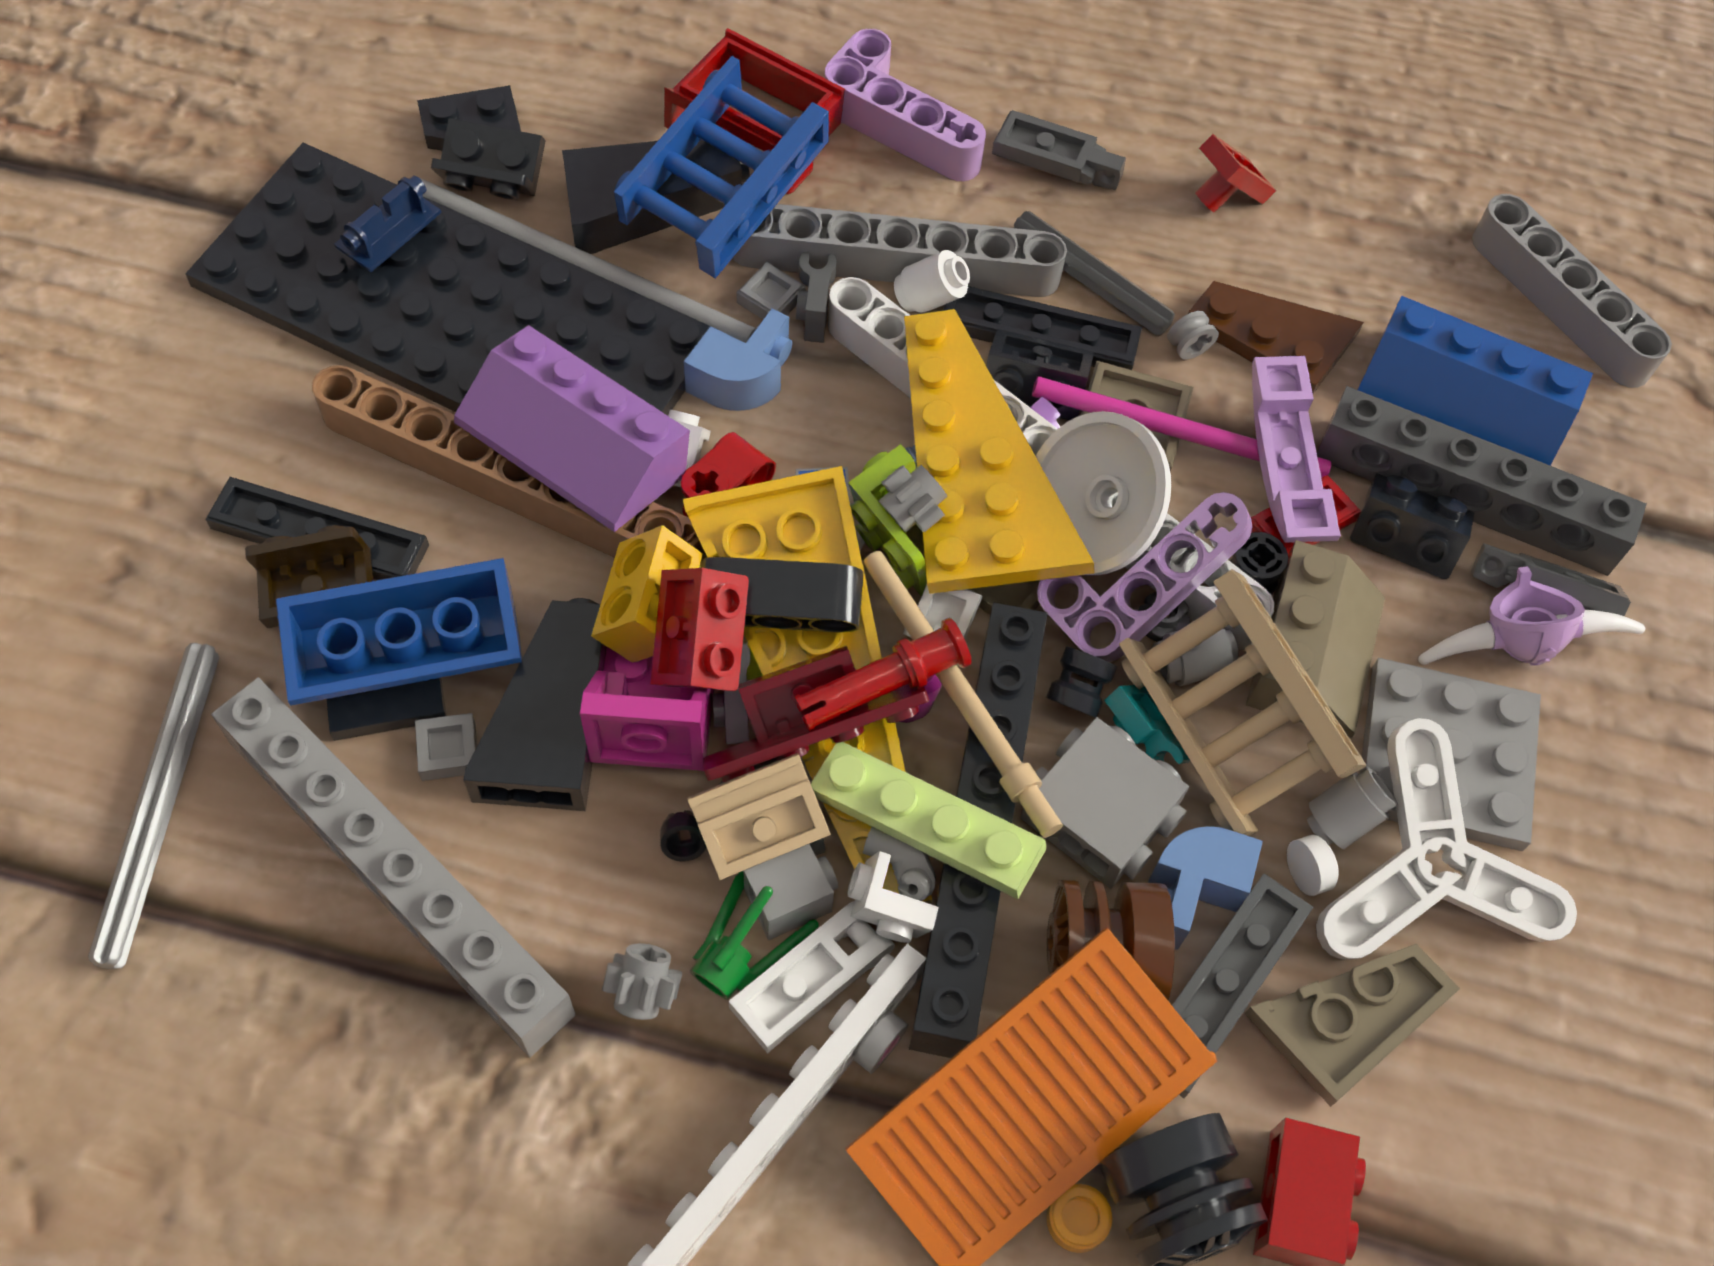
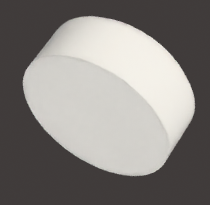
M1309 835L1290 842L1287 848V863L1299 889L1309 896H1315L1334 889L1338 881L1339 870L1336 857L1327 842L1317 835Z

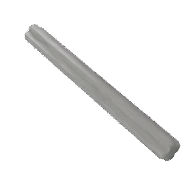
M190 643L185 648L88 955L89 961L100 968L117 970L126 964L219 660L218 653L210 645Z

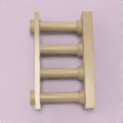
M1231 569L1213 581L1222 595L1215 600L1216 607L1149 651L1146 650L1142 642L1126 638L1119 645L1127 657L1121 662L1127 676L1138 689L1145 686L1215 801L1209 804V807L1222 828L1252 836L1259 831L1249 816V813L1321 769L1325 773L1334 769L1338 777L1347 778L1367 765L1245 577ZM1228 625L1232 628L1241 625L1252 642L1245 647L1247 653L1176 698L1159 670ZM1260 672L1265 676L1271 672L1283 690L1276 695L1277 701L1213 742L1205 745L1189 717ZM1291 720L1296 724L1302 720L1314 740L1307 743L1309 750L1236 794L1218 765Z

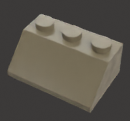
M1295 540L1288 554L1287 567L1279 578L1274 592V612L1271 619L1347 736L1352 738L1356 732L1385 597L1348 555ZM1260 672L1253 676L1246 706L1264 710L1277 701L1276 695L1283 690L1271 672L1265 676Z

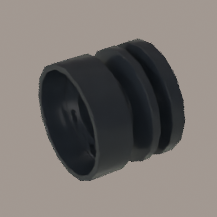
M1210 1113L1191 1118L1149 1134L1118 1149L1098 1164L1115 1205L1128 1206L1145 1202L1149 1212L1138 1218L1126 1229L1129 1239L1136 1240L1159 1233L1161 1241L1143 1249L1136 1255L1141 1266H1189L1235 1247L1253 1229L1268 1221L1261 1203L1248 1205L1232 1211L1230 1203L1247 1195L1254 1190V1187L1249 1178H1237L1220 1182L1216 1175L1217 1171L1227 1166L1239 1156L1220 1113Z

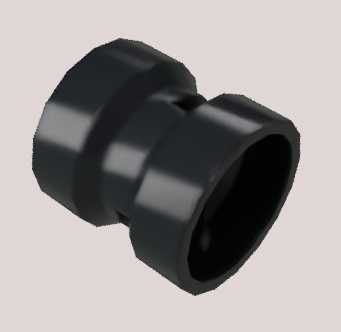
M1264 532L1251 533L1246 543L1233 554L1230 562L1258 582L1272 595L1278 585L1279 578L1287 567L1289 557L1286 547L1279 539Z
M1066 646L1060 660L1063 668L1058 680L1051 682L1045 698L1096 718L1103 704L1100 697L1104 685L1112 682L1117 666L1096 656ZM1073 673L1094 681V684L1092 686L1071 678V674Z

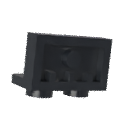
M449 118L441 159L432 158L431 169L444 179L443 184L453 189L472 191L473 185L490 188V194L509 200H518L519 194L535 196L546 140L542 135Z
M997 329L989 351L986 367L996 382L1027 406L1031 407L1040 399L1032 396L1037 376L1085 390L1094 352ZM1048 401L1060 413L1058 418L1072 420L1079 415L1080 410Z

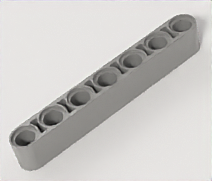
M777 204L735 254L733 259L741 266L760 269L768 262L781 271L799 273V259L803 252H809V265L815 269L824 268L827 265L828 256L835 255L837 261L836 277H854L865 280L894 282L895 278L901 274L906 266L941 251L950 250L966 262L970 272L968 286L1002 294L1046 297L1053 294L1059 287L1067 248L1062 238L1046 231Z

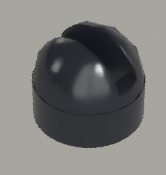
M684 810V812L671 813L662 823L660 847L662 852L672 860L680 862L691 861L701 856L706 849L693 812ZM680 830H688L691 839L681 841Z

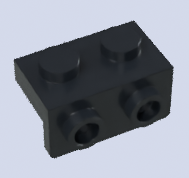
M1376 473L1368 490L1363 509L1351 532L1350 540L1441 579H1448L1471 537L1474 512L1467 510V507L1455 498L1449 496H1438L1437 498L1419 491L1414 483L1403 477L1392 475L1387 478Z

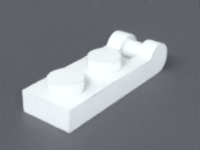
M854 901L842 908L729 1000L730 1010L767 1054L867 970L875 967L887 953L890 954L894 949L895 944L890 939L878 935L867 922L850 917ZM847 936L858 947L850 956L837 944L839 940Z

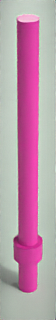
M1037 376L1032 391L1033 397H1043L1047 401L1089 413L1105 411L1122 414L1138 421L1151 431L1260 462L1257 439ZM1317 457L1321 478L1329 475L1331 461Z

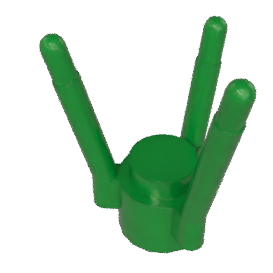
M744 871L737 873L704 943L692 957L696 963L690 970V973L702 985L725 1000H728L735 990L738 992L742 991L819 928L817 920L812 919L749 969L747 964L752 955L740 944L771 898L773 889L770 886H764L730 936L724 935L721 938L744 889Z

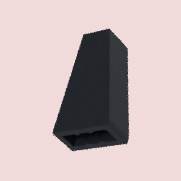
M702 139L686 156L690 161L733 186L742 185V182H746L750 177L748 166ZM657 141L562 150L576 248L589 254H594L673 226L644 208L638 212L628 225L619 221L614 196L615 187L620 177L625 172L632 171ZM673 173L656 191L697 217L725 207L724 203Z
M574 598L569 601L552 600L522 658V662L515 671L465 769L463 781L472 803L586 811L593 762H590L580 709L583 691L596 671L604 670L607 646L591 637L600 604L586 598Z

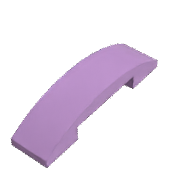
M1305 356L1255 357L1252 362V386L1257 447L1268 502L1279 533L1285 543L1295 542V540L1302 542L1338 541L1341 535L1332 490L1323 489L1308 412L1314 398Z

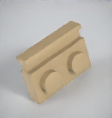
M798 753L692 795L687 799L720 880L831 835Z

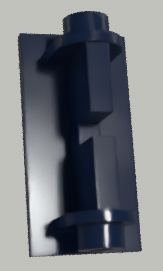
M415 175L409 179L402 177L398 181V185L381 198L383 204L379 207L373 205L355 221L344 225L345 232L340 235V239L334 243V246L366 270L372 272L441 214V209L423 198L427 188L419 177Z

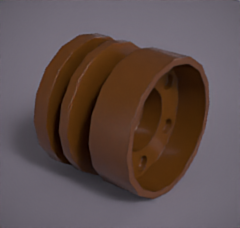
M1059 880L1055 891L1053 909L1049 915L1047 926V964L1050 974L1107 927L1169 1001L1174 973L1175 932L1172 903L1166 884L1122 882L1117 891L1114 908H1109L1106 891L1102 882L1089 881L1085 889L1084 900H1082V892L1078 881Z

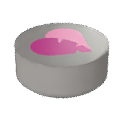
M892 1011L889 1013L885 1012L873 1024L857 1046L853 1054L854 1061L870 1074L874 1073L897 1046L909 1025Z

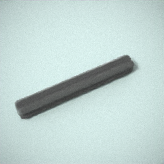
M1025 211L1016 219L1014 228L1046 231L1062 238L1067 248L1063 270L1156 336H1161L1171 326L1175 314L1170 308L1031 211Z

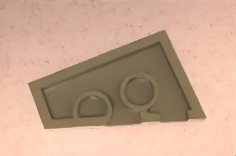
M1417 944L1353 967L1351 971L1319 983L1317 981L1298 988L1296 992L1273 1001L1267 1000L1251 1006L1245 1014L1331 1107L1460 988Z

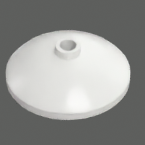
M1105 411L1078 416L1063 424L1050 435L1039 449L1036 458L1094 562L1095 573L1085 575L1107 574L1127 566L1142 555L1151 545L1163 525L1169 508L1171 474L1168 460L1161 444L1153 433L1138 421L1122 414ZM1118 492V500L1112 508V498Z

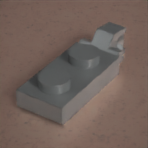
M1014 110L1010 111L993 142L992 149L993 155L1078 183H1093L1094 186L1116 190L1119 185L1126 162V157L1107 152L1105 148L1098 145L1097 137Z
M1485 543L1482 544L1471 570L1473 577L1498 588L1515 582L1518 568L1528 567L1532 573L1531 581L1555 588L1572 596L1582 603L1585 610L1603 611L1625 616L1631 603L1619 585L1523 553L1518 555Z

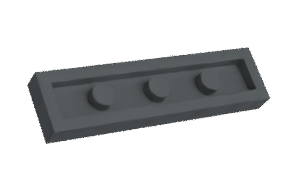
M1265 873L1261 876L1172 1005L1206 1048L1215 1054L1314 908ZM1196 1079L1179 1095L1182 1098H1185L1189 1094L1193 1086L1196 1084L1198 1079Z

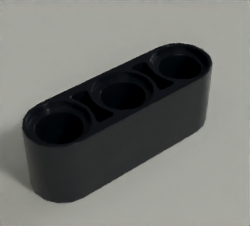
M710 557L701 560L700 568L748 577L749 584L744 627L822 632H853L859 629L864 572L857 567L836 563Z

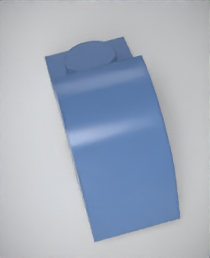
M771 308L746 343L710 326L684 361L686 392L713 406L726 410H749L768 403L781 391V366L786 362L792 349L793 343L789 339V316Z
M1206 826L1185 831L1167 845L1152 871L1148 883H1162L1167 886L1174 916L1176 950L1179 949L1190 932L1198 900L1233 912L1238 911L1250 894L1263 843L1262 840L1229 829Z

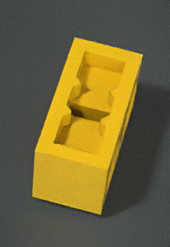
M663 525L620 542L591 637L632 663L652 657L662 570L699 568L703 553Z

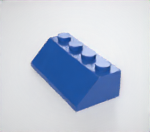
M1401 296L1357 390L1551 466L1580 410L1593 373Z
M504 558L276 599L287 700L290 706L522 662L517 617Z

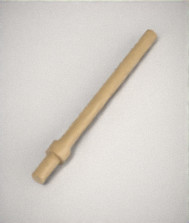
M876 551L868 555L864 559L863 565L911 638L916 640L933 632V628L883 553ZM956 665L937 673L936 676L1003 776L1000 779V784L1013 803L1020 802L1043 838H1047L1059 831L1063 824L1039 789L1042 786V781L1030 763H1022L959 667Z

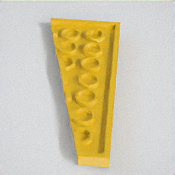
M842 466L683 499L685 511L707 558L729 557L836 563L854 566L864 572ZM865 574L863 575L859 629L856 631L822 632L744 627V636L763 675L846 645L856 670L882 658ZM885 718L864 725L865 731L861 735L844 741V743L906 772L896 723H887ZM831 738L809 745L810 751L802 756L812 780L836 744L832 742ZM823 803L854 869L858 863L865 864L867 859L871 857L863 854V850L872 826ZM889 863L882 888L899 894V884L892 864ZM928 896L922 902L932 903V896Z

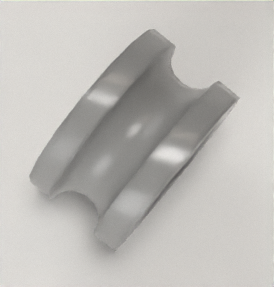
M1195 311L1183 316L1168 332V340L1173 346H1177V353L1182 359L1188 360L1203 354L1218 338L1219 332L1213 325L1208 324L1209 318L1203 311Z

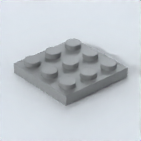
M1378 658L1372 667L1362 759L1367 766L1362 768L1360 773L1370 767L1381 777L1394 795L1387 754L1389 737L1392 731L1407 721L1417 718L1430 719L1446 731L1451 743L1466 838L1524 851L1531 844L1541 694ZM1395 806L1388 811L1389 818L1387 820L1398 822Z

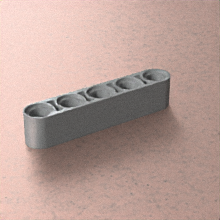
M1500 194L1490 200L1472 236L1475 248L1614 381L1629 388H1638L1645 385L1671 350L1672 343L1665 330L1523 199L1512 194Z

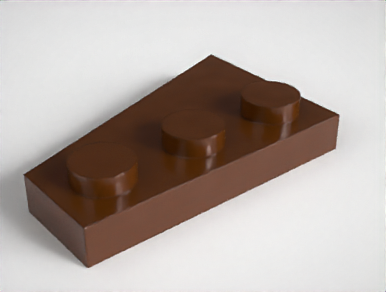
M1217 281L1211 283L1188 312L1189 314L1195 311H1203L1209 318L1208 324L1213 325L1219 332L1216 342L1250 362H1253L1255 357L1305 356L1313 394L1357 337L1364 323Z

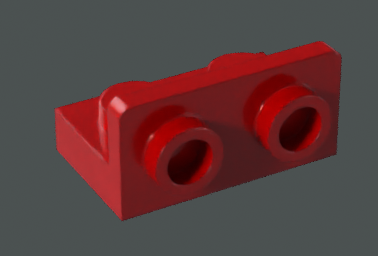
M706 568L662 570L650 685L707 688L722 691H736L738 689L749 584L747 576Z

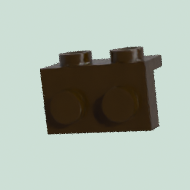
M326 526L319 529L317 533L297 537L275 536L266 539L261 544L245 547V558L257 571L259 620L267 629L279 626L277 598L373 581L371 550L354 527Z

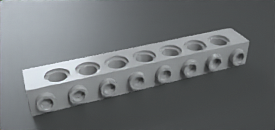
M259 677L211 713L228 742L529 1057H532L575 1016L569 994Z

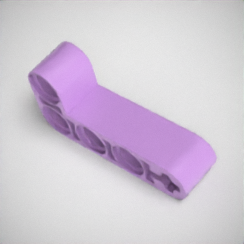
M863 29L856 32L825 67V79L845 88L841 122L949 179L968 181L976 177L981 170L986 131L983 125L976 119L890 76L891 40L884 32L877 29Z
M1225 492L1213 494L1197 506L1102 596L1080 575L1041 580L1037 590L1038 601L1048 615L1082 651L1108 662L1116 661L1125 655L1119 645L1120 642L1126 638L1140 641L1246 543L1252 531L1251 517L1247 507L1234 494ZM1219 513L1226 517L1234 514L1233 519L1236 527L1230 532L1223 527L1217 529V524L1214 520L1215 516ZM1198 530L1202 531L1206 539L1209 537L1213 547H1215L1210 553H1208L1200 538L1194 535ZM1188 547L1198 552L1197 564L1193 569L1184 573L1171 570L1170 560L1177 550ZM1064 584H1076L1079 591L1077 601L1069 608L1058 609L1054 602L1056 591ZM1142 585L1154 586L1157 597L1152 607L1144 611L1133 610L1130 606L1132 592ZM1102 622L1113 623L1116 631L1113 642L1106 648H1093L1090 642L1093 628Z

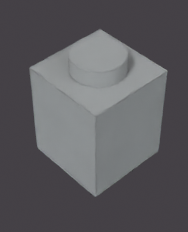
M810 844L744 870V891L750 903H753L764 886H770L773 889L771 898L758 917L768 941L798 928L812 919H818L832 912L833 890L838 889L837 878L828 859L825 856L817 859Z

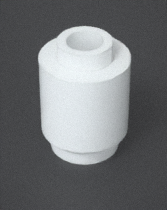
M944 250L906 266L901 274L895 278V295L899 304L906 311L925 313L964 297L970 281V272L966 262L961 257L956 256L950 250Z

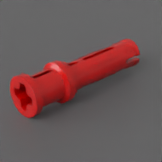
M950 617L941 621V628L913 641H909L907 638L900 639L893 646L892 654L801 695H795L794 701L799 712L818 703L823 704V707L801 717L807 729L811 731L818 725L880 696L893 692L906 684L912 689L915 687L920 689L927 686L928 678L950 667L959 665L964 669L970 666L972 659L969 648L955 621Z

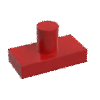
M1214 134L1199 147L1217 169L1195 192L1201 202L1212 212L1215 213L1238 189L1261 204H1264L1276 192V189L1250 159Z

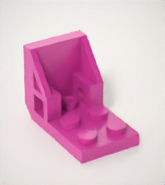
M607 647L604 670L596 671L582 695L580 717L590 762L704 771L703 758L708 754L713 694L715 690L650 685L653 656L632 663Z

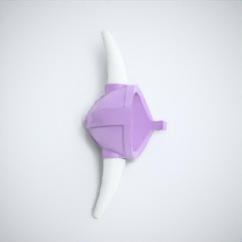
M1520 567L1517 570L1516 581L1505 587L1494 597L1489 610V621L1444 639L1418 657V661L1422 665H1427L1439 659L1463 652L1481 649H1504L1513 658L1524 663H1530V666H1537L1550 662L1573 638L1601 632L1642 634L1645 631V626L1622 615L1585 610L1582 603L1572 596L1555 588L1531 581L1532 573L1528 567Z

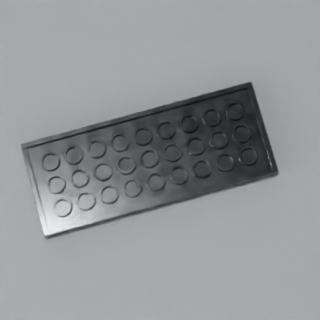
M304 142L185 273L191 287L454 412L459 408L490 351L529 325L668 416L669 410L674 408L686 391L684 361L710 328L709 325L426 197L423 198L441 209V214L376 269L369 272L335 248L334 243L345 232V224L355 221L373 205L379 207L383 204L381 198L395 188L397 184Z

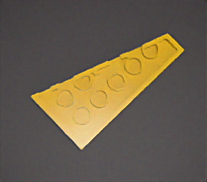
M956 310L904 316L917 467L922 465L948 496L937 505L945 516L926 532H923L929 594L1094 574V562Z

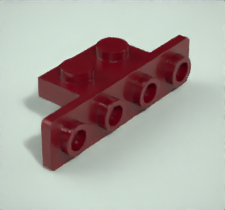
M847 645L741 683L738 690L756 738L705 756L703 758V770L707 781L721 777L722 782H727L754 771V765L775 757L777 761L796 753L802 757L810 751L809 745L831 738L833 743L853 739L865 731L864 725L883 718L886 719L887 723H895L911 718L920 711L919 705L930 701L925 687L920 689L915 687L912 689L906 684L893 692L845 712L809 731L801 717L823 707V704L818 703L799 712L794 696L801 695L855 671L856 669Z

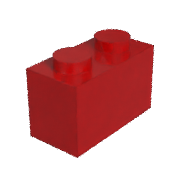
M1286 1117L1270 1131L1260 1200L1268 1221L1256 1229L1253 1255L1294 1266H1344L1346 1259L1351 1260L1353 1258L1359 1234L1357 1221L1351 1220L1353 1196H1359L1366 1174L1365 1159L1358 1157L1360 1136Z

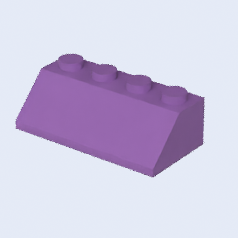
M529 325L490 351L454 415L455 424L613 532L680 481L686 471L689 429Z

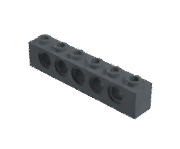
M1346 386L1317 450V457L1330 460L1332 466L1367 480L1373 481L1376 473L1387 478L1392 475L1400 476L1414 483L1419 491L1437 498L1438 496L1455 498L1467 507V510L1474 512L1473 522L1607 576L1634 546L1647 503Z

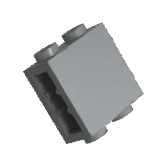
M1096 717L1084 732L1075 728L1065 738L1056 752L1060 760L1050 771L1041 767L1036 771V774L1042 781V786L1039 788L1063 824L1059 831L1046 839L1112 889L1123 874L1127 875L1130 879H1134L1153 854V851L1147 845L1157 833L1167 838L1178 826L1187 813L1180 804L1190 786L1181 780L1179 773L1171 765L1161 760L1152 759L1135 746L1134 740L1123 729L1117 726H1109ZM1023 808L1020 818L1040 833Z

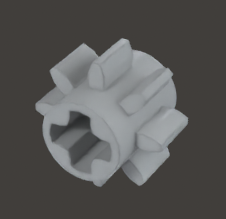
M902 465L881 482L889 492L879 500V503L904 532H907L915 524L922 532H926L945 516L937 505L948 496L922 465L917 467L912 473H909L905 466Z
M632 944L626 948L625 955L616 953L613 963H608L602 991L616 994L614 1008L620 1014L634 1019H652L658 1015L659 1008L671 1009L672 1000L677 998L682 971L669 969L671 955L666 950L650 944Z

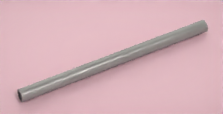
M420 178L427 188L423 197L714 327L744 343L748 341L757 329Z

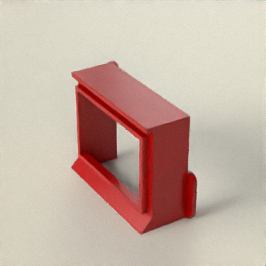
M729 28L725 30V36L673 89L664 87V127L669 129L702 91L704 83L711 72L714 70L719 71L728 59L733 56L740 60L742 80L803 112L812 102L829 111V136L841 124L845 88ZM730 107L727 108L715 123L762 151H771L782 139V136ZM811 162L786 194L793 193L813 171V162Z

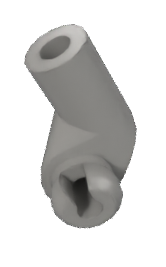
M872 827L866 839L863 854L873 856L878 851L891 855L889 863L892 864L899 884V894L919 901H923L930 896L935 889L936 875L928 854Z

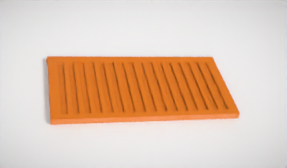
M1106 927L856 1138L845 1150L939 1266H980L1217 1062V1058L1214 1052L1206 1048L1118 939Z

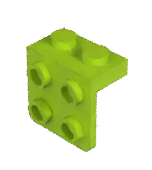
M900 444L889 453L881 452L872 457L865 464L862 473L848 482L854 503L850 506L852 514L859 522L855 528L865 544L873 552L881 548L891 561L889 564L905 588L908 590L913 586L922 597L927 585L925 559L914 543L879 503V500L889 492L881 483L902 465L905 466L909 473L916 469L914 459Z

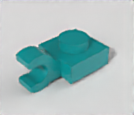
M1135 685L1119 686L1104 699L1114 713V724L1127 732L1136 744L1144 743L1146 754L1152 759L1164 761L1165 754L1169 752L1178 764L1190 762L1189 757L1145 686L1141 689H1138Z

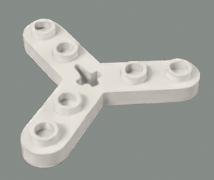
M1423 718L1407 721L1392 731L1388 740L1387 754L1394 797L1398 803L1396 805L1402 850L1330 903L1320 913L1316 930L1317 938L1322 948L1331 956L1339 959L1362 958L1372 953L1441 899L1530 940L1538 942L1561 939L1569 934L1576 923L1577 910L1575 902L1567 890L1548 879L1467 842L1452 747L1446 731L1436 722ZM1441 849L1444 851L1442 861L1448 864L1449 867L1460 871L1462 875L1456 872L1444 871L1433 876L1431 874L1432 864L1425 860V854L1438 852Z

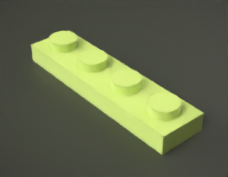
M844 742L835 744L811 782L817 800L1016 899L1020 897L1046 851L1045 839Z

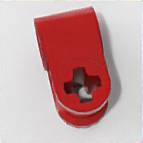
M731 432L723 436L712 450L684 472L681 480V489L683 495L686 498L771 481L776 471V462L737 433ZM683 503V508H682L683 515L688 517V515H687V513H686V511H685V508H684V503Z

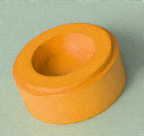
M1074 1184L1048 1207L1046 1216L1047 1227L1054 1241L1065 1250L1075 1253L1088 1252L1098 1247L1108 1236L1112 1226L1111 1207L1104 1195L1094 1187L1086 1184Z

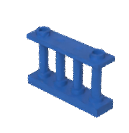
M731 56L719 71L714 70L711 72L704 83L702 91L637 166L620 177L614 191L619 221L628 225L642 208L648 210L695 239L699 269L716 279L829 142V111L812 102L800 117H788L742 90L740 60ZM731 106L782 136V139L771 151L766 150L762 152L715 123L727 108ZM702 139L750 167L754 172L743 185L733 186L690 161L686 156ZM673 173L724 203L725 207L714 220L708 219L704 221L656 191Z

